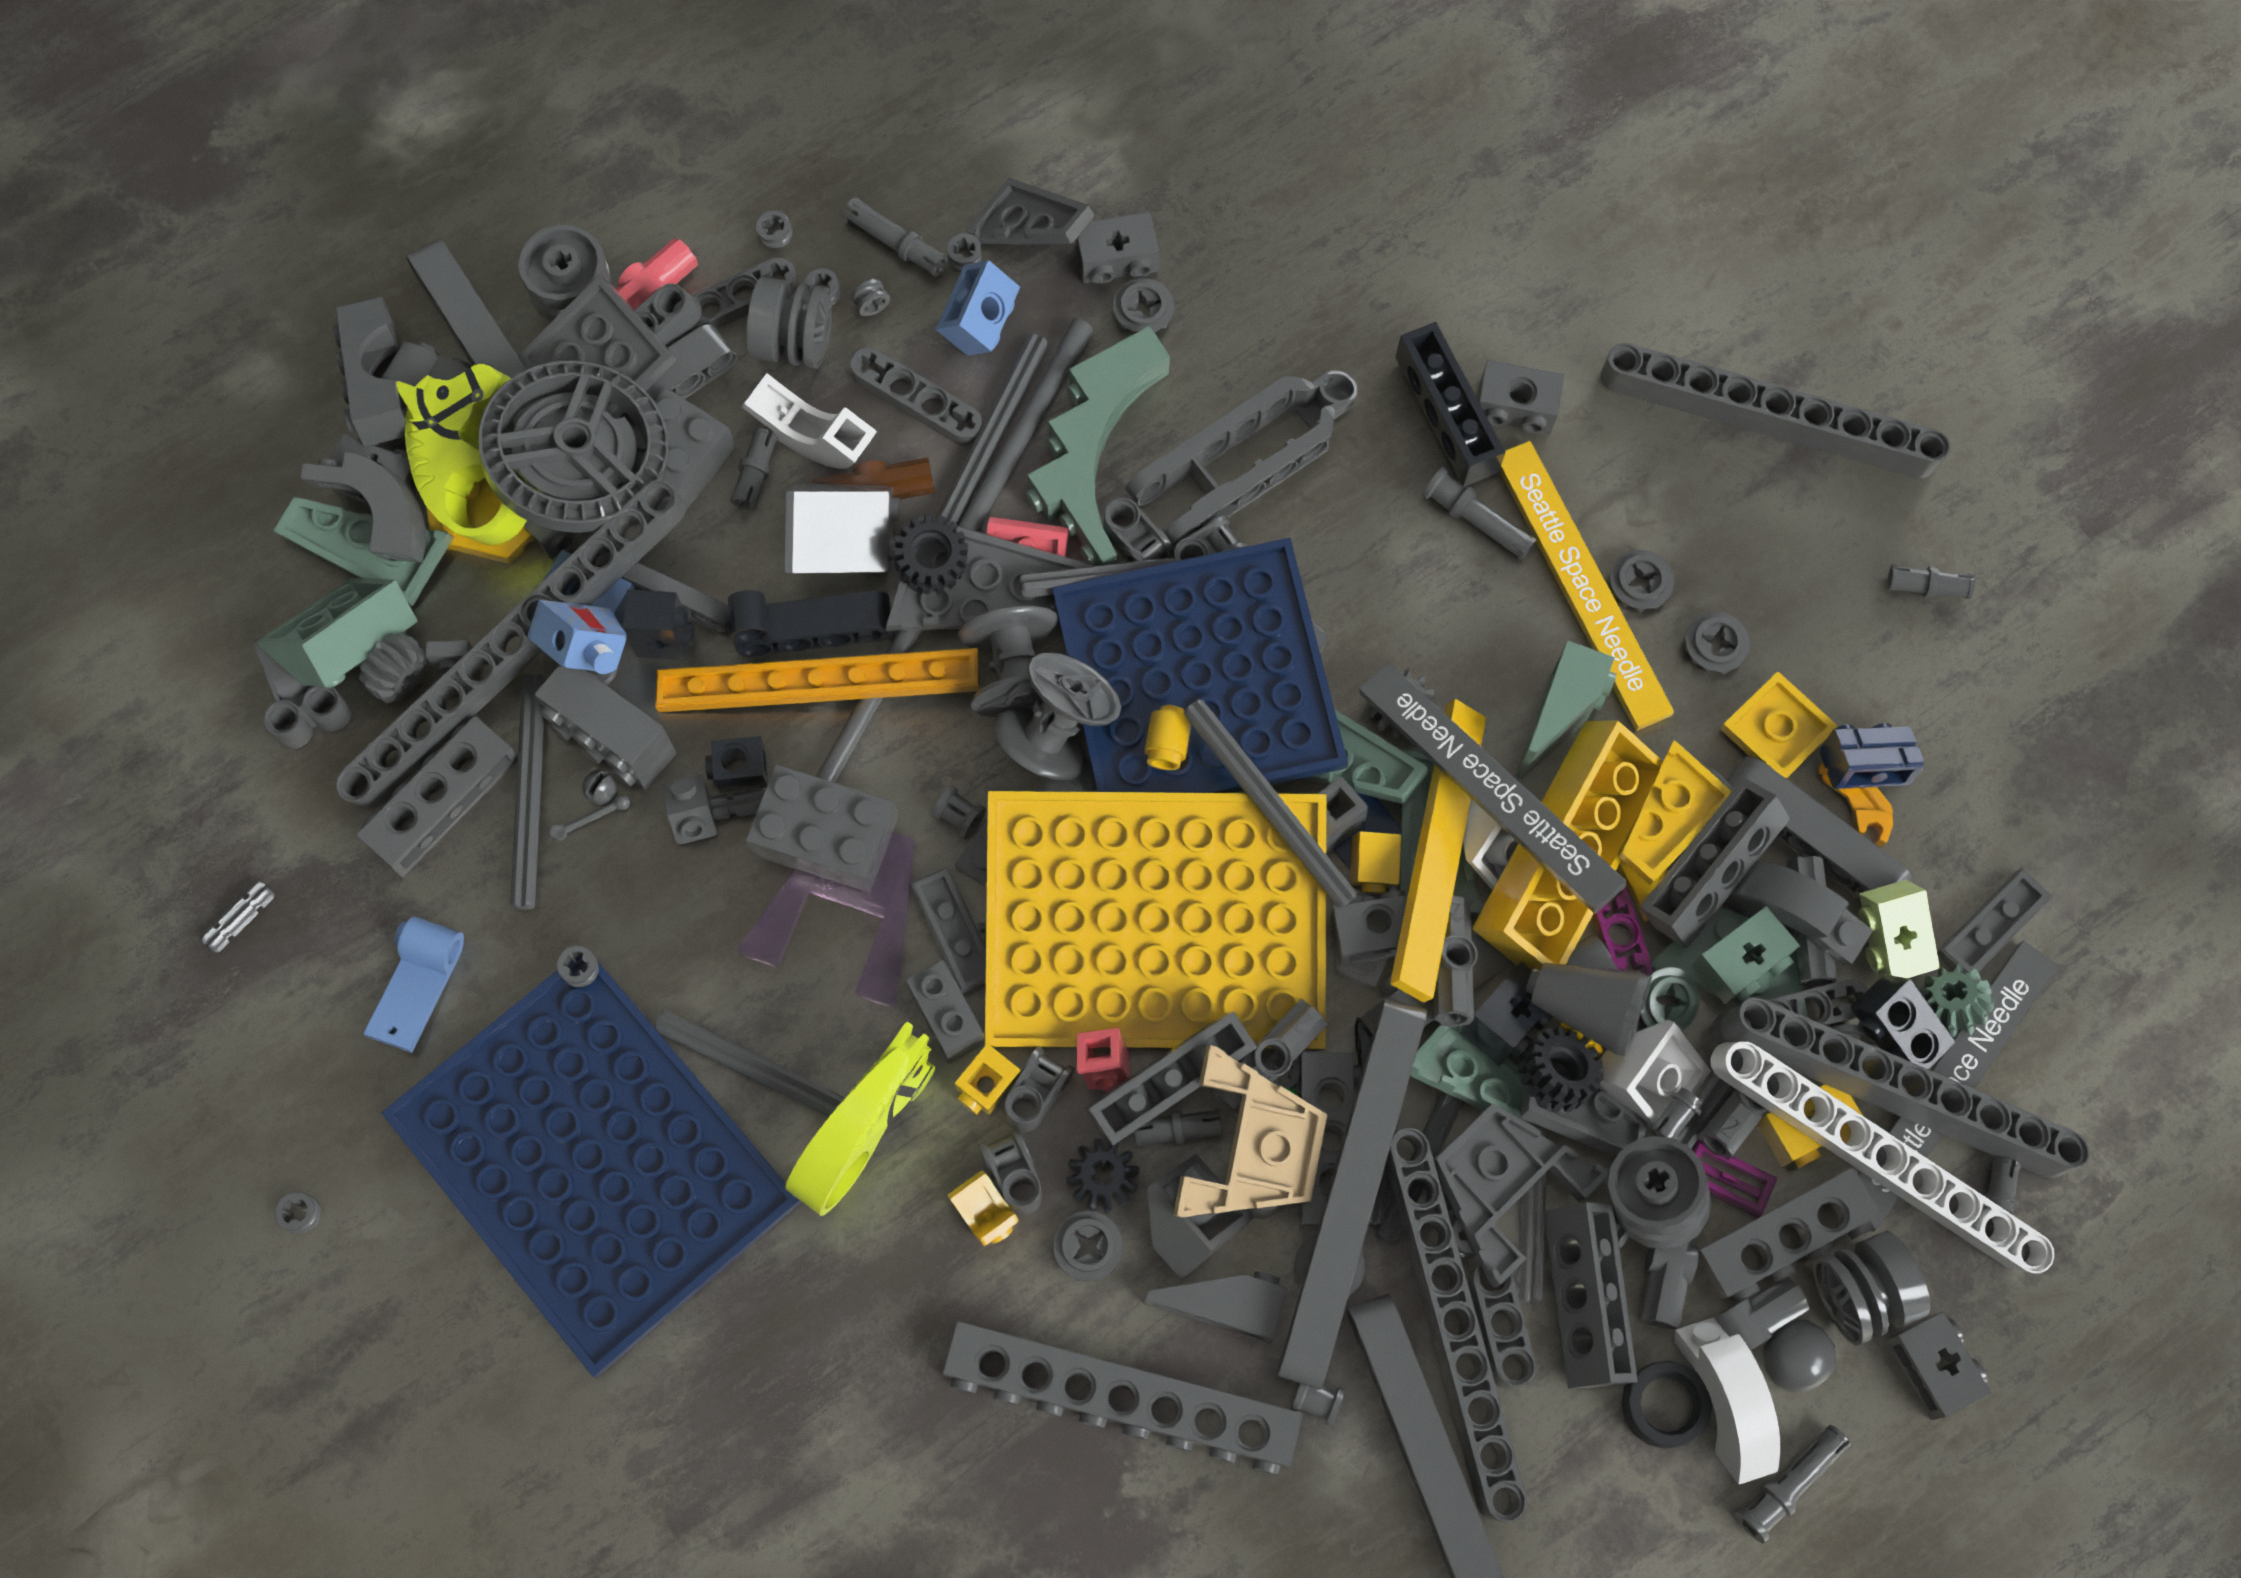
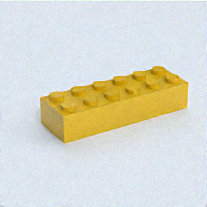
M1618 720L1585 721L1541 803L1616 871L1622 861L1619 855L1663 761ZM1518 843L1472 929L1515 965L1522 962L1531 970L1534 968L1541 970L1544 963L1567 964L1593 912Z

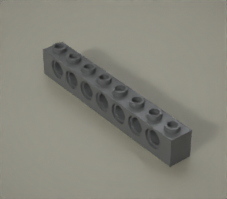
M958 1321L943 1371L945 1378L952 1379L950 1387L960 1391L976 1394L978 1387L995 1391L993 1397L995 1400L1019 1405L1021 1398L1038 1402L1037 1411L1062 1417L1063 1410L1081 1414L1079 1422L1105 1429L1107 1421L1124 1425L1122 1433L1128 1436L1148 1440L1149 1434L1154 1433L1167 1437L1165 1444L1167 1446L1189 1452L1192 1451L1193 1444L1210 1448L1209 1457L1229 1463H1235L1236 1456L1254 1460L1253 1469L1274 1475L1279 1474L1280 1468L1289 1469L1291 1467L1303 1413ZM995 1353L1005 1359V1368L999 1376L991 1378L982 1374L980 1364L985 1356ZM1040 1365L1047 1370L1048 1380L1043 1387L1031 1389L1024 1384L1023 1374L1029 1366ZM1075 1376H1082L1091 1384L1089 1396L1080 1401L1071 1399L1065 1391L1067 1382ZM1116 1388H1126L1134 1396V1404L1126 1412H1117L1109 1405V1394ZM1168 1399L1175 1404L1177 1416L1174 1421L1162 1424L1154 1419L1151 1408L1157 1400ZM1209 1410L1218 1416L1220 1428L1217 1433L1203 1435L1197 1430L1195 1417L1199 1412ZM1254 1422L1260 1426L1263 1432V1439L1260 1445L1248 1447L1240 1441L1238 1431L1241 1424Z

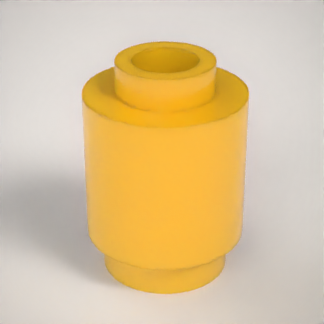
M1163 705L1160 707V710L1151 713L1144 751L1148 755L1147 763L1150 766L1163 770H1177L1180 768L1181 761L1186 759L1191 723L1185 717V710L1183 708Z

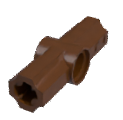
M928 457L890 465L883 461H866L856 465L852 472L811 479L812 483L894 487L893 497H899L900 500L935 493Z

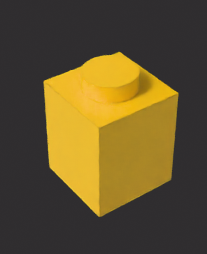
M1360 831L1352 836L1351 886H1362L1361 893L1382 895L1386 893L1387 888L1399 885L1401 834Z

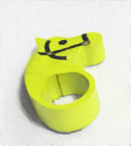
M477 364L450 380L435 379L427 375L416 386L397 381L398 392L407 405L405 441L410 470L416 488L426 507L438 521L449 529L481 544L498 545L515 537L524 527L526 519L518 516L502 503L498 513L490 522L481 527L472 528L466 511L468 499L465 498L466 494L470 495L475 485L473 483L485 478L479 457V427L483 412L493 395L511 378L488 365ZM513 470L517 477L526 484L525 480Z
M908 1021L902 1026L879 1060L874 1063L869 1072L863 1075L856 1083V1086L849 1091V1094L844 1097L799 1157L786 1182L785 1189L820 1216H824L832 1210L853 1186L870 1160L890 1121L909 1101L912 1102L919 1096L935 1071V1066L927 1061L929 1051H931V1048L927 1046L929 1037L923 1034L918 1039L912 1035L913 1025Z

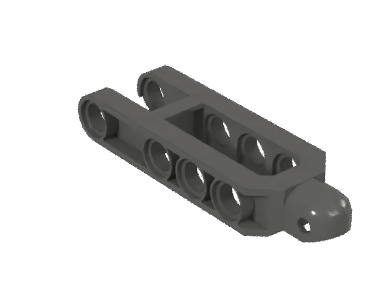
M1334 370L1326 372L1312 382L1284 375L1143 468L1130 479L1125 489L1138 506H1143L1157 499L1191 476L1205 493V496L1190 505V510L1176 519L1166 530L1165 528L1162 529L1175 550L1176 545L1182 539L1202 529L1213 519L1223 515L1229 518L1329 451L1334 419L1354 405L1358 393L1357 385L1348 374ZM1286 412L1298 413L1311 430L1296 440L1291 438L1286 441L1284 448L1266 460L1262 461L1259 459L1256 461L1251 470L1233 482L1228 480L1219 486L1205 469L1206 465Z

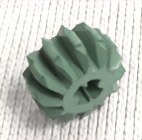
M1958 963L1954 968V972L1949 973L1940 966L1938 969L1939 978L1926 975L1924 980L1925 988L1920 989L1919 992L1944 1027H1948V1032L1952 1038L1958 1033V1029L1964 1028L1965 1032L1972 1036L1974 1024L1986 1026L1988 1022L1987 1013L1992 1012L1994 1009V1000L1990 996L1992 993L1988 980L1981 981L1980 973L1977 972L1976 968L1964 974L1963 967Z

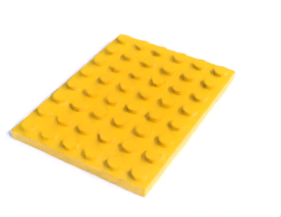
M988 791L985 1045L988 1043L993 1047H1077L1078 1033L1119 1028L1126 1047L1174 1048L1224 1013L1234 1011L1255 1043L1261 1040L1299 999H1303L1306 1003L1313 1006L1326 1022V892L1247 793ZM1278 794L1326 854V794ZM1326 1027L1305 1049H1326Z

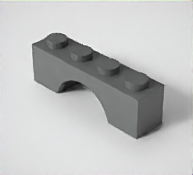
M383 297L336 307L338 324L333 325V333L338 347L342 348V352L336 353L340 371L346 378V380L340 381V387L344 400L350 407L344 409V416L349 431L351 433H358L364 447L405 437L407 405L398 392L396 381L373 376L376 368L383 360L399 351L395 324Z

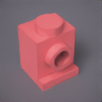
M1119 1028L1077 1034V1071L1083 1075L1089 1090L1099 1089L1109 1092L1130 1078V1054ZM1110 1046L1111 1054L1095 1056L1092 1050L1093 1048Z

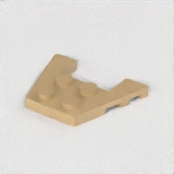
M1211 1045L1206 1046L1199 1085L1241 1094V1105L1225 1185L1180 1176L1173 1216L1190 1217L1310 1202L1327 1114L1282 1086H1277L1246 1064L1236 1061L1225 1054L1226 1052L1220 1048Z

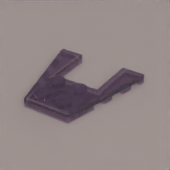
M895 832L892 833L870 893L796 869L741 943L737 952L746 958L779 968L809 893L882 917L884 919L855 993L856 996L896 1009L903 960L904 935L907 925L908 900L911 890L910 883L913 873L915 839Z

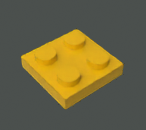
M1777 671L1721 726L1720 730L1748 756L1761 760L1787 779L1828 738L1832 730L1839 726Z

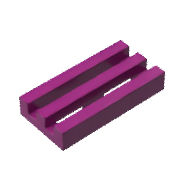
M1697 1140L1692 1150L1699 1159L1701 1155H1704L1764 1184L1763 1189L1760 1190L1702 1162L1707 1176L1758 1201L1754 1203L1708 1181L1710 1196L1756 1218L1762 1217L1778 1177L1734 1156L1728 1160L1722 1156H1715L1704 1147L1702 1141Z

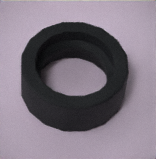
M1670 1360L1651 1363L1637 1371L1638 1382L1626 1384L1624 1387L1621 1403L1624 1419L1633 1434L1648 1445L1663 1449L1687 1445L1700 1437L1710 1422L1712 1402L1709 1392L1699 1374L1686 1364ZM1669 1378L1676 1380L1686 1388L1691 1396L1693 1406L1691 1417L1686 1425L1676 1431L1666 1432L1656 1429L1648 1423L1642 1413L1640 1404L1642 1392L1655 1379Z

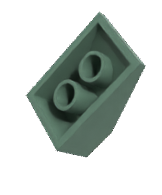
M1567 640L1553 668L1515 776L1523 779L1587 721L1593 709L1601 710L1605 698L1609 696L1617 674L1610 672L1615 657Z

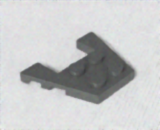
M1492 1103L1434 1159L1439 1181L1490 1284L1496 1288L1526 1258L1499 1230L1495 1223L1548 1170L1578 1202L1586 1199L1609 1175V1172L1599 1164L1593 1166L1577 1156L1578 1152L1568 1146H1559L1540 1135L1541 1131Z

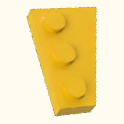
M1673 740L1619 858L1645 882L1651 885L1686 850L1732 791L1678 742Z

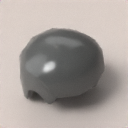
M1797 1319L1780 1327L1764 1346L1763 1350L1766 1371L1778 1386L1791 1392L1815 1389L1828 1379L1836 1366L1835 1344L1823 1328L1809 1320Z

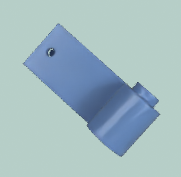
M416 916L399 925L395 933L394 945L398 946V955L401 960L363 1033L365 1037L410 1053L413 1052L460 957L464 944V934L462 932Z

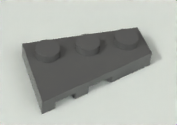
M1550 1059L1556 1072L1562 1077L1571 1080L1568 1071L1561 1064ZM1530 1084L1524 1086L1520 1118L1614 1157H1617L1619 1152L1632 1142L1646 1138L1647 1122L1606 1091L1599 1093L1596 1091L1579 1108H1574L1571 1112H1564L1563 1108L1559 1112L1551 1111L1550 1102L1543 1107L1538 1104L1541 1099L1538 1094L1532 1098L1527 1093L1532 1088Z

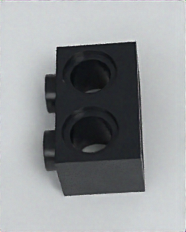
M1883 974L1850 1007L1860 1021L1858 1023L1860 1030L1868 1038L1875 1041L1880 1049L1926 1069H1929L1955 1043L1909 978Z

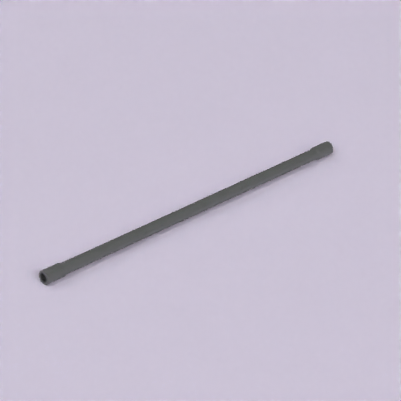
M1080 319L1072 321L1057 348L1055 357L958 527L978 532L1074 361L1079 358L1091 337L1093 328L1087 322ZM898 630L885 654L909 653L922 630ZM883 698L859 699L815 777L833 783L837 781Z

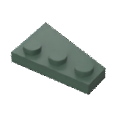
M1335 710L1348 760V768L1300 779L1328 786L1341 776L1356 793L1405 804L1429 773L1426 765Z
M1440 1025L1417 1051L1411 1077L1483 1111L1494 1103L1520 1118L1524 1086L1520 1079L1525 1073H1518V1067L1508 1058L1498 1066L1460 1034L1465 1025L1455 1028ZM1520 1118L1521 1120H1523V1121H1525V1122H1527V1123L1530 1122V1121H1527V1120H1525V1119H1523V1118Z

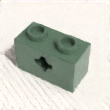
M1766 906L1703 953L1692 966L1724 1004H1727L1736 996L1743 1002L1762 987L1757 981L1767 972L1774 978L1793 964L1794 961L1790 958V955L1800 945ZM1751 954L1755 960L1746 964L1742 957Z

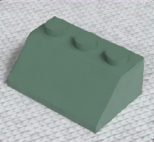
M350 578L257 642L262 650L302 685L327 689L341 683L345 679L344 674L353 667L361 666L368 658L367 653L375 649L377 642H383L390 634L396 635L403 632L406 635L405 630L418 621L396 580Z

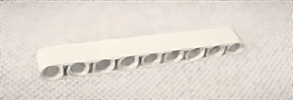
M1724 1042L1713 1050L1711 1067L1720 1079L2003 1266L2016 1271L2042 1273L2052 1265L2055 1257L2054 1248L2045 1236L1755 1044L1750 1042ZM1735 1050L1740 1052L1743 1057V1066L1738 1073L1731 1066V1056ZM1772 1074L1779 1081V1090L1775 1096H1772L1767 1089V1081ZM1808 1098L1815 1105V1113L1810 1120L1806 1118L1803 1109ZM1845 1122L1851 1129V1136L1846 1144L1840 1137V1129ZM1881 1146L1887 1153L1886 1163L1882 1167L1878 1165L1876 1160L1877 1151ZM1917 1171L1921 1173L1923 1180L1922 1186L1918 1191L1913 1186V1176ZM1953 1195L1958 1199V1209L1954 1214L1949 1209V1201ZM1992 1219L1994 1231L1992 1236L1988 1238L1985 1233V1226L1987 1221ZM2027 1242L2030 1248V1254L2028 1259L2024 1262L2021 1255V1250L2023 1245Z

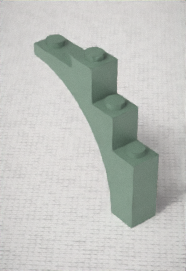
M1150 326L1069 369L1067 392L1076 407L1049 421V438L1046 439L1048 448L1056 460L1028 474L1029 490L1025 494L1032 509L1036 513L1042 511L1048 522L1059 517L1062 526L1069 528L1068 535L1070 537L1075 535L1081 543L1080 552L1084 561L1095 566L1116 564L1117 554L1103 529L1095 500V479L1100 455L1109 433L1123 412L1146 389L1169 374L1170 355Z

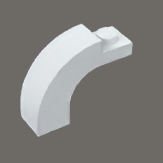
M767 373L742 405L744 410L770 428L778 436L779 442L812 461L832 468L845 469L852 466L877 432L846 407L838 414H829L812 407Z
M1714 1317L1675 1329L1674 1343L1703 1380L1714 1406L1717 1420L1715 1447L1717 1457L1739 1485L1778 1472L1780 1435L1774 1404L1759 1365L1739 1334L1729 1337Z

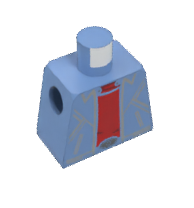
M540 599L527 636L559 665L572 669L596 671L599 674L612 673L617 669L626 642V633L610 608Z

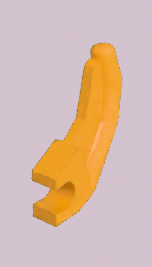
M1822 762L1818 768V773L1822 775V781L1832 788L1827 774L1828 768H1825ZM1877 787L1834 789L1844 796L1852 810L1853 829L1864 835L1868 826L1874 827L1878 831L1875 845L1883 847L1887 843L1893 828L1892 805Z

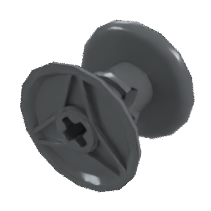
M1013 606L978 615L963 624L958 631L961 643L969 648H978L980 651H992L994 661L989 662L990 670L997 675V681L983 687L974 695L971 700L972 711L981 716L996 717L999 713L1009 708H1028L1033 710L1034 704L1040 696L1032 687L1028 674L1032 658L1035 657L1032 644L1049 636L1057 627L1058 619L1055 612L1038 606Z
M1041 653L1032 658L1028 669L1031 685L1040 698L1035 702L1033 710L1028 708H1009L999 713L993 724L995 736L1004 751L1019 765L1029 771L1056 781L1073 780L1082 774L1086 762L1082 746L1074 737L1080 730L1076 727L1077 723L1089 726L1108 725L1119 718L1122 707L1118 694L1109 682L1093 668L1066 655Z

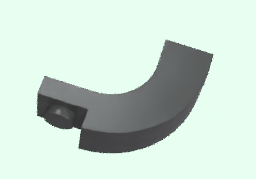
M345 451L343 463L330 459H319L318 465L303 463L301 480L317 488L359 492L366 498L373 515L369 552L383 559L423 563L426 543L424 516L417 498L406 483L396 474L369 458Z
M1757 861L1724 902L1733 911L1748 918H1751L1767 906L1780 923L1808 937L1843 966L1853 964L1873 932L1870 927L1846 909L1849 902L1840 895L1799 872L1769 862Z

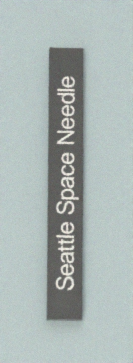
M1390 662L1359 688L1360 695L1594 914L1626 887V880Z
M2024 940L2020 942L1990 984L1992 990L1990 996L1994 1000V1009L1992 1012L1987 1013L1988 1022L1986 1026L1974 1024L1972 1036L1965 1032L1964 1028L1959 1029L1953 1038L1955 1043L1936 1061L1931 1071L1974 1089L2059 965ZM1901 1116L1897 1117L1888 1130L1889 1134L1926 1158L1943 1135ZM1882 1146L1876 1154V1160L1880 1167L1887 1160V1153ZM1860 1171L1858 1173L1859 1177L1882 1213L1871 1219L1875 1228L1870 1231L1874 1232L1886 1218L1899 1199V1196Z

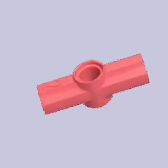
M673 238L644 264L636 262L627 267L621 274L618 286L615 289L635 311L660 287L670 283L677 284L698 266L697 258L680 239L676 240Z

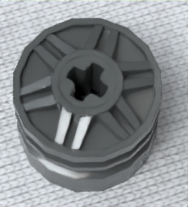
M760 277L753 290L747 321V351L749 357L756 360L778 363L787 346L788 359L791 365L799 366L802 360H804L806 367L818 369L829 343L832 328L829 288L817 285L813 292H811L810 285L801 283L792 300L789 282Z
M1887 1230L1857 1242L1854 1252L1843 1248L1834 1252V1256L1829 1254L1814 1262L1815 1282L1823 1304L1837 1329L1847 1341L1855 1346L1870 1341L1872 1336L1876 1338L1887 1334L1889 1324L1900 1328L1929 1316L1931 1308L1930 1298L1923 1275L1905 1244L1895 1234Z

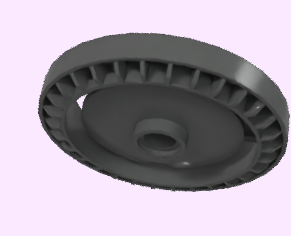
M574 360L554 361L534 366L517 374L503 384L493 395L483 412L479 427V457L483 474L492 491L505 506L518 516L535 525L555 531L572 533L597 531L605 523L617 520L629 512L627 508L622 510V507L651 481H663L668 463V432L664 418L656 403L632 379L612 368L596 363ZM557 394L533 404L522 414L514 428V432L504 433L510 421L521 409L544 396ZM608 402L617 405L626 412L636 423L643 436L646 456L636 475L631 472L636 459L634 432L625 417L616 419L605 411ZM575 443L581 445V447L571 448L567 445ZM512 448V454L504 455L502 449ZM514 469H517L518 472L520 473V475L522 476V478H523L532 488H530L527 484H525L522 480H520V479L517 477V475L513 472V470H514ZM623 483L625 484L622 488L617 490ZM637 502L632 508L638 510L641 504Z

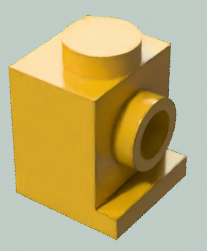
M987 1043L955 1082L956 1090L961 1093L957 1100L975 1115L980 1110L990 1115L1014 1086L1021 1070ZM984 1079H989L994 1083V1088L988 1093H983L978 1089V1084Z

